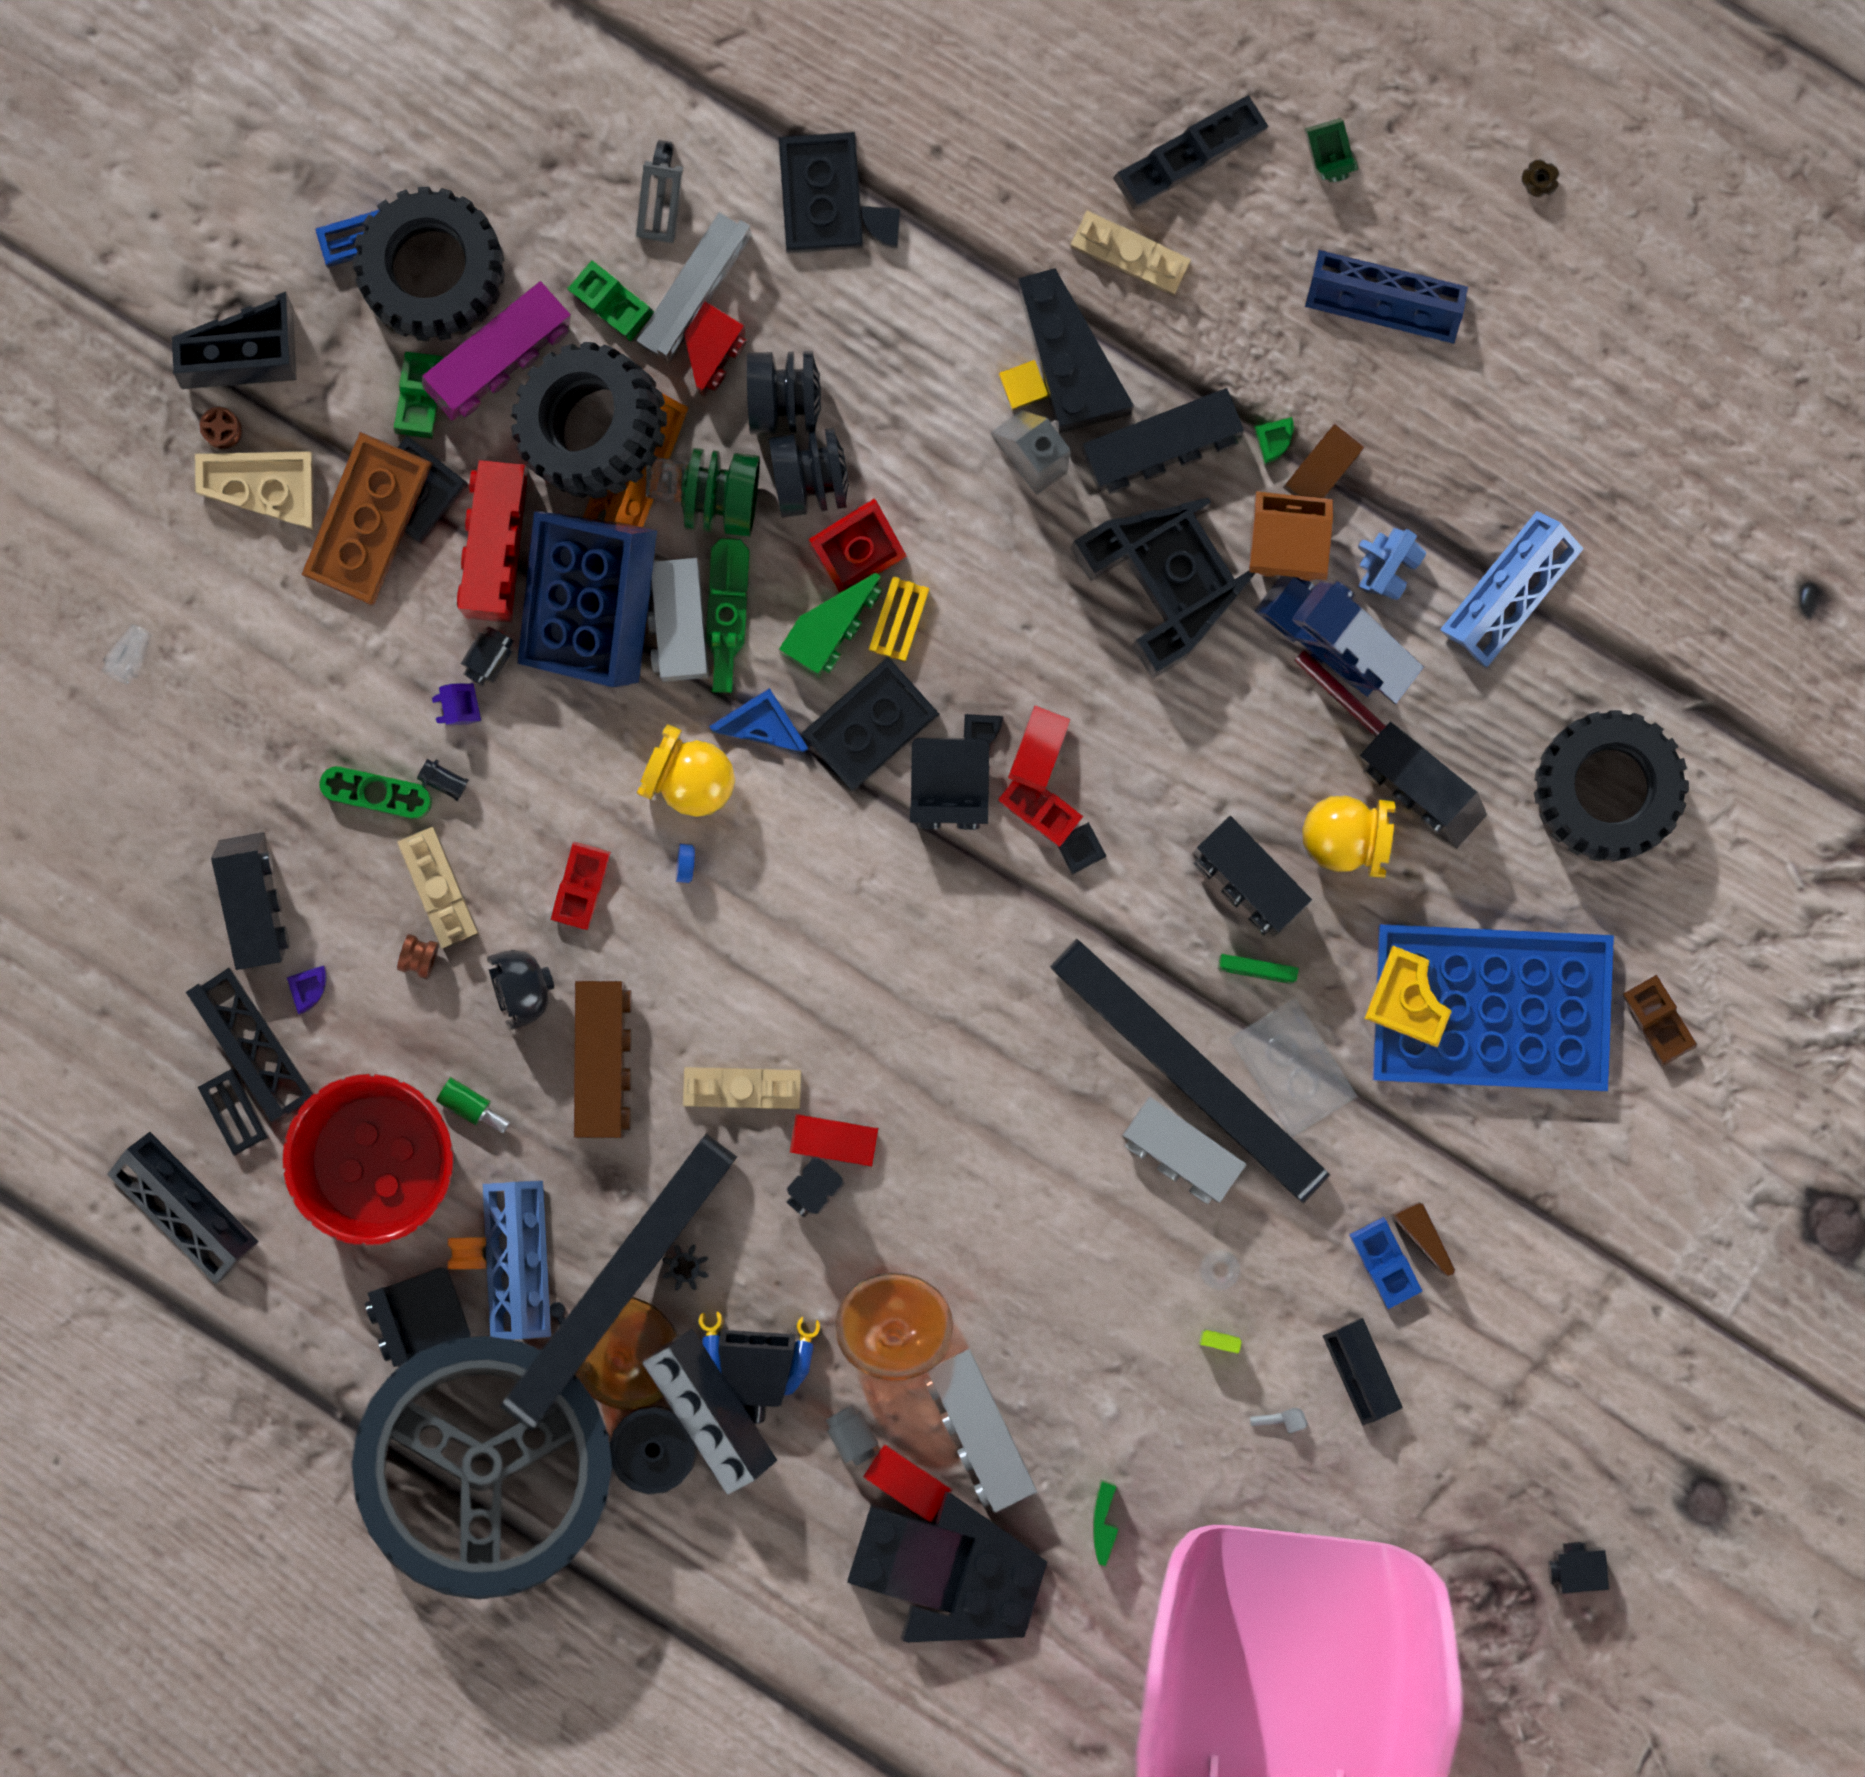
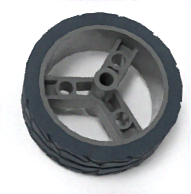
M491 1336L450 1340L419 1352L392 1372L370 1399L357 1429L351 1463L355 1500L370 1537L387 1560L414 1582L442 1594L480 1600L511 1596L544 1583L568 1565L593 1534L607 1502L612 1462L608 1432L597 1403L576 1375L572 1377L534 1429L542 1431L545 1436L544 1445L538 1449H530L524 1444L522 1438L529 1428L522 1423L513 1426L482 1444L415 1404L422 1395L438 1385L463 1376L493 1375L510 1378L518 1382L542 1350L520 1341ZM433 1427L441 1432L443 1438L437 1447L427 1448L421 1444L419 1437L424 1429ZM391 1439L462 1481L460 1561L451 1560L429 1550L415 1539L398 1519L388 1497L385 1481L386 1454ZM450 1440L470 1448L464 1455L461 1469L441 1455ZM514 1440L523 1456L505 1469H502V1459L499 1452L494 1448ZM574 1441L578 1463L577 1485L571 1506L561 1524L543 1543L521 1556L500 1562L502 1480ZM484 1460L491 1464L493 1470L486 1476H478L472 1472L471 1466L476 1461ZM469 1487L476 1491H487L494 1487L492 1508L490 1510H472L470 1508ZM478 1517L486 1518L492 1525V1532L483 1539L475 1538L469 1532V1524Z

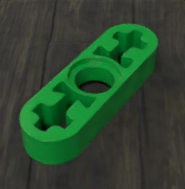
M334 766L328 768L321 775L319 782L322 794L333 802L404 818L420 819L428 814L432 806V798L429 791L420 784L345 767ZM338 774H343V781L357 785L356 777L363 778L357 789L358 800L351 799L354 792L350 790L340 789L338 795H333L334 789L328 786L329 780H336ZM373 782L383 783L387 790L385 799L378 804L369 803L365 797L367 786ZM394 785L401 786L397 792L399 795L409 797L412 796L413 791H418V797L424 800L423 806H416L414 812H409V805L404 802L395 801L396 808H389L394 799Z

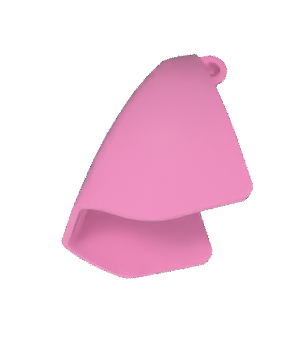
M1231 1525L1200 1527L1190 1531L1180 1541L1173 1551L1169 1562L1152 1637L1145 1676L1137 1745V1777H1448L1460 1729V1675L1448 1592L1443 1580L1433 1568L1413 1553L1386 1543Z

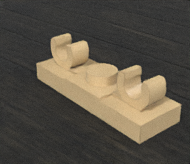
M1088 210L1070 244V248L1172 296L1175 295L1191 262L1190 258Z
M430 827L397 841L441 948L445 949L478 935L477 928L435 828Z
M684 1067L683 1106L800 1109L801 1070Z

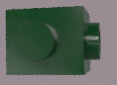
M1342 118L1304 129L1314 171L1321 180L1339 182L1349 178L1350 172L1359 169L1357 161L1352 156L1345 123Z

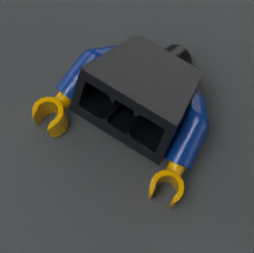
M718 1311L717 1324L714 1327L708 1328L705 1325V1313H701L698 1320L699 1325L706 1332V1336L702 1338V1344L753 1423L759 1424L764 1422L766 1407L781 1406L783 1397L793 1394L807 1377L814 1349L811 1340L817 1336L820 1330L819 1321L816 1320L815 1331L811 1334H806L801 1329V1323L803 1322V1317H801L796 1325V1332L800 1340L795 1342L796 1334L722 1330L724 1318Z

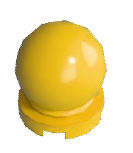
M667 724L662 732L664 737L659 748H654L640 782L642 784L636 794L651 800L655 792L658 794L662 793L666 803L680 814L694 817L711 815L723 808L732 796L735 784L733 765L726 754L711 743L698 740L683 743L680 739L682 730Z
M1347 795L1331 796L1318 802L1307 814L1302 827L1303 845L1309 857L1321 868L1333 872L1353 871L1364 864L1365 867H1368V877L1384 879L1386 877V870L1384 867H1380V864L1389 863L1394 824H1389L1390 817H1387V812H1395V802L1378 800L1376 808L1372 810L1361 800Z

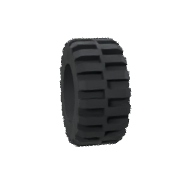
M430 186L418 187V193L409 194L406 189L396 193L397 200L388 203L386 199L377 205L379 212L374 217L368 215L362 223L365 230L363 235L357 234L354 244L357 249V255L353 256V269L357 275L355 280L359 291L370 309L383 324L391 326L396 333L404 337L413 335L418 341L429 342L430 337H438L440 341L452 339V333L460 331L463 335L471 331L470 325L477 319L482 322L489 315L487 309L490 304L496 305L500 296L499 285L504 283L505 277L503 250L488 218L481 210L475 208L472 201L464 196L458 198L454 195L453 191L441 188L439 192H432ZM437 231L449 234L460 244L465 255V269L457 284L446 293L432 298H418L405 292L397 283L393 270L395 257L402 245L415 235L424 232Z
M583 342L580 344V348L572 343L562 346L561 354L559 355L552 351L542 358L544 364L539 368L534 365L527 373L530 379L526 385L520 384L516 393L520 397L519 403L512 406L511 417L517 420V424L512 425L511 431L513 439L519 442L516 449L520 457L528 462L527 467L535 474L561 491H567L576 497L585 498L589 495L594 499L604 498L607 496V490L614 494L626 490L625 483L630 480L636 483L644 476L641 472L647 464L652 467L657 459L654 451L657 446L662 447L665 435L660 430L661 427H666L667 413L660 409V407L664 406L665 401L662 392L656 389L655 380L642 367L615 348L607 345L599 346L595 342ZM610 390L614 400V414L611 425L605 435L589 448L580 451H568L564 430L567 417L572 408L579 400L590 393Z
M1610 710L1607 713L1595 712L1568 725L1545 748L1540 758V766L1536 769L1534 781H1537V790L1534 792L1535 804L1539 803L1542 813L1539 816L1543 824H1548L1553 831L1550 835L1558 843L1562 841L1569 847L1568 851L1576 855H1586L1589 857V860L1599 862L1602 860H1611L1612 862L1623 861L1654 848L1677 826L1676 822L1679 816L1683 815L1687 804L1684 802L1685 794L1689 792V780H1685L1684 776L1687 766L1685 759H1680L1675 750L1679 746L1673 738L1668 740L1663 735L1662 731L1664 729L1656 722L1650 724L1644 721L1645 716L1636 713L1631 715L1623 714L1622 710ZM1615 750L1623 752L1634 759L1644 773L1647 783L1645 801L1640 810L1625 821L1608 823L1597 820L1589 815L1578 801L1575 792V778L1578 769L1589 756L1599 751Z

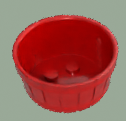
M358 1074L348 1076L344 1080L338 1079L319 1089V1092L317 1094L314 1093L297 1111L298 1115L294 1116L285 1137L287 1141L283 1147L282 1163L283 1169H285L283 1173L285 1184L299 1212L307 1221L310 1220L311 1224L322 1233L350 1244L362 1245V1243H365V1245H379L405 1237L418 1229L419 1226H422L433 1215L441 1204L452 1176L453 1148L451 1138L437 1108L415 1087L405 1082H400L399 1079L384 1075Z

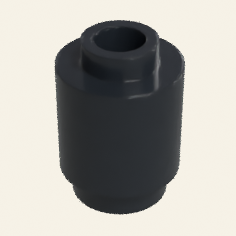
M487 626L483 633H478L460 663L466 668L463 675L481 686H484L486 680L494 684L512 654L510 648L514 641L496 629Z

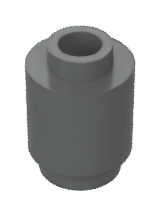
M853 1405L825 1420L830 1428L827 1432L844 1463L852 1460L855 1466L876 1455L873 1448L879 1443L861 1411L857 1413Z

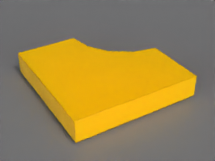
M1392 946L1364 1019L1437 1048L1452 1010L1439 1003L1430 990L1427 977L1430 960Z

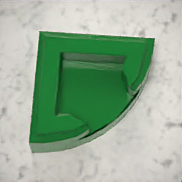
M1293 417L1255 426L1254 430L1264 466L1276 461L1287 450L1294 430Z

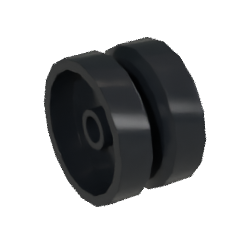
M661 1405L641 1407L624 1417L613 1431L610 1441L612 1468L618 1479L630 1489L648 1495L666 1493L680 1485L694 1468L698 1455L696 1445L672 1408ZM649 1443H656L660 1447V1454L655 1458L648 1456L649 1449L646 1446Z

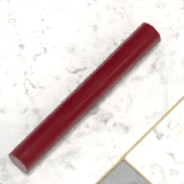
M1305 650L1294 660L1296 664L1375 737L1385 728L1386 725Z

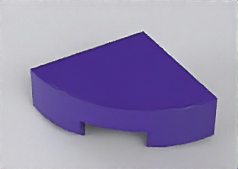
M324 965L286 977L299 1015L312 1009L323 996L327 983V971Z

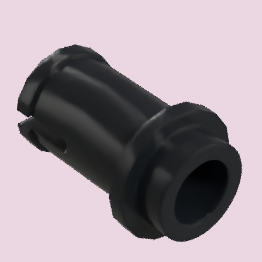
M427 759L417 776V780L423 782V787L426 788L429 785L458 802L469 779L463 778L438 765L440 761L437 759L434 762Z

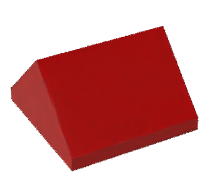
M875 498L808 539L810 548L839 593L874 573H881L907 557Z

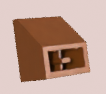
M1256 491L1250 529L1249 572L1259 573L1267 577L1276 575L1298 577L1305 581L1315 579L1327 580L1333 524V499Z

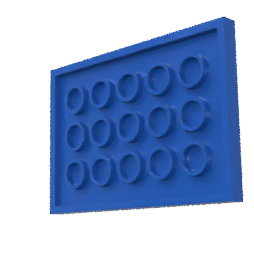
M1384 924L1378 926L1376 986L1391 947L1401 948L1430 960L1427 972L1430 990L1438 1002L1452 1010L1437 1048L1375 1024L1372 1081L1608 1091L1614 935Z

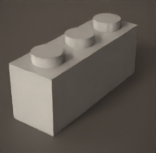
M698 559L653 562L649 595H653L655 611H648L649 633L657 634L658 649H651L653 673L660 672V678L663 682L709 678Z
M1148 1097L1122 1135L1128 1140L1125 1145L1128 1150L1143 1160L1147 1154L1160 1162L1157 1170L1174 1182L1179 1177H1182L1193 1185L1189 1192L1207 1205L1211 1199L1220 1203L1246 1166V1163L1151 1097Z

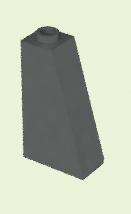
M1021 410L991 432V435L1036 495L1068 472L1071 450L1047 418Z

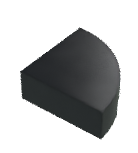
M657 141L652 161L653 165L660 166L663 163L668 164V167L671 168L674 150L673 142Z
M862 206V219L869 233L882 245L898 249L900 208Z
M965 714L964 738L985 739L990 745L1000 732L1003 716Z

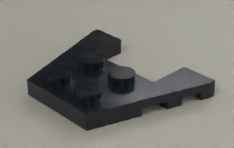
M945 1491L935 1526L973 1537L949 1616L910 1605L900 1639L907 1643L1025 1637L1047 1561L958 1497Z

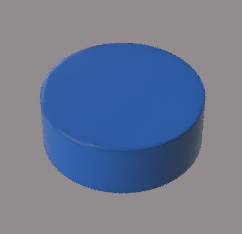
M679 843L676 882H692L695 862V847L692 844Z

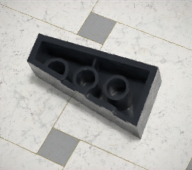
M1056 268L1018 278L1017 288L1058 433H1065L1133 414L1134 404Z

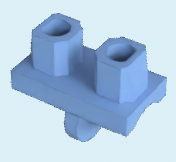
M1393 528L1388 537L1379 532L1373 543L1361 540L1357 547L1366 555L1359 566L1367 572L1358 587L1366 593L1379 594L1398 600L1404 592L1407 582L1394 574L1397 568L1402 563L1409 569H1416L1426 556V552L1415 542L1417 535L1409 529L1402 531Z

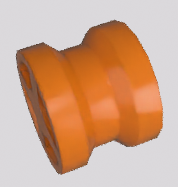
M487 1237L447 1238V1246L451 1249L448 1269H487V1261L483 1258V1248L487 1245Z

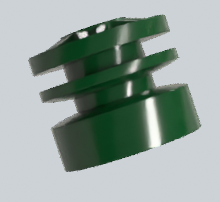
M694 448L691 460L685 469L682 485L681 507L684 515V528L695 530L698 515L702 513L704 514L703 530L710 532L716 515L723 516L725 534L750 537L758 496L760 456L734 453L727 470L721 469L719 451L713 450L709 467H704V449Z

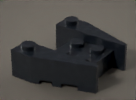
M1209 498L1186 502L1179 506L1157 511L1142 512L1139 515L1122 519L1107 520L1074 540L1071 546L1072 553L1090 581L1126 561L1164 620V623L1137 638L1132 646L1152 679L1188 657L1255 575V573L1247 571L1235 579L1196 517L1206 512L1211 504Z

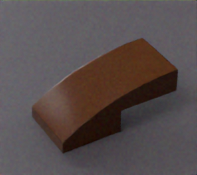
M1334 424L1283 488L1291 495L1325 498L1365 447Z
M1657 975L1623 993L1630 1011L1662 1066L1696 1048V1041L1677 1013V1006Z

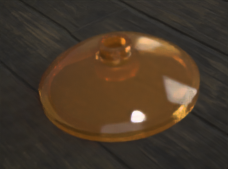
M882 1273L859 1282L844 1296L836 1314V1339L846 1359L861 1372L882 1380H907L928 1372L943 1359L949 1349L953 1335L952 1313L943 1295L927 1281L905 1273ZM896 1336L900 1340L898 1342H890L887 1338Z
M632 1297L575 1375L593 1399L606 1406L622 1410H636L648 1407L664 1396L642 1362L664 1344L678 1337V1334L669 1319L659 1309L644 1300ZM612 1357L619 1358L622 1361V1366H616L612 1362Z

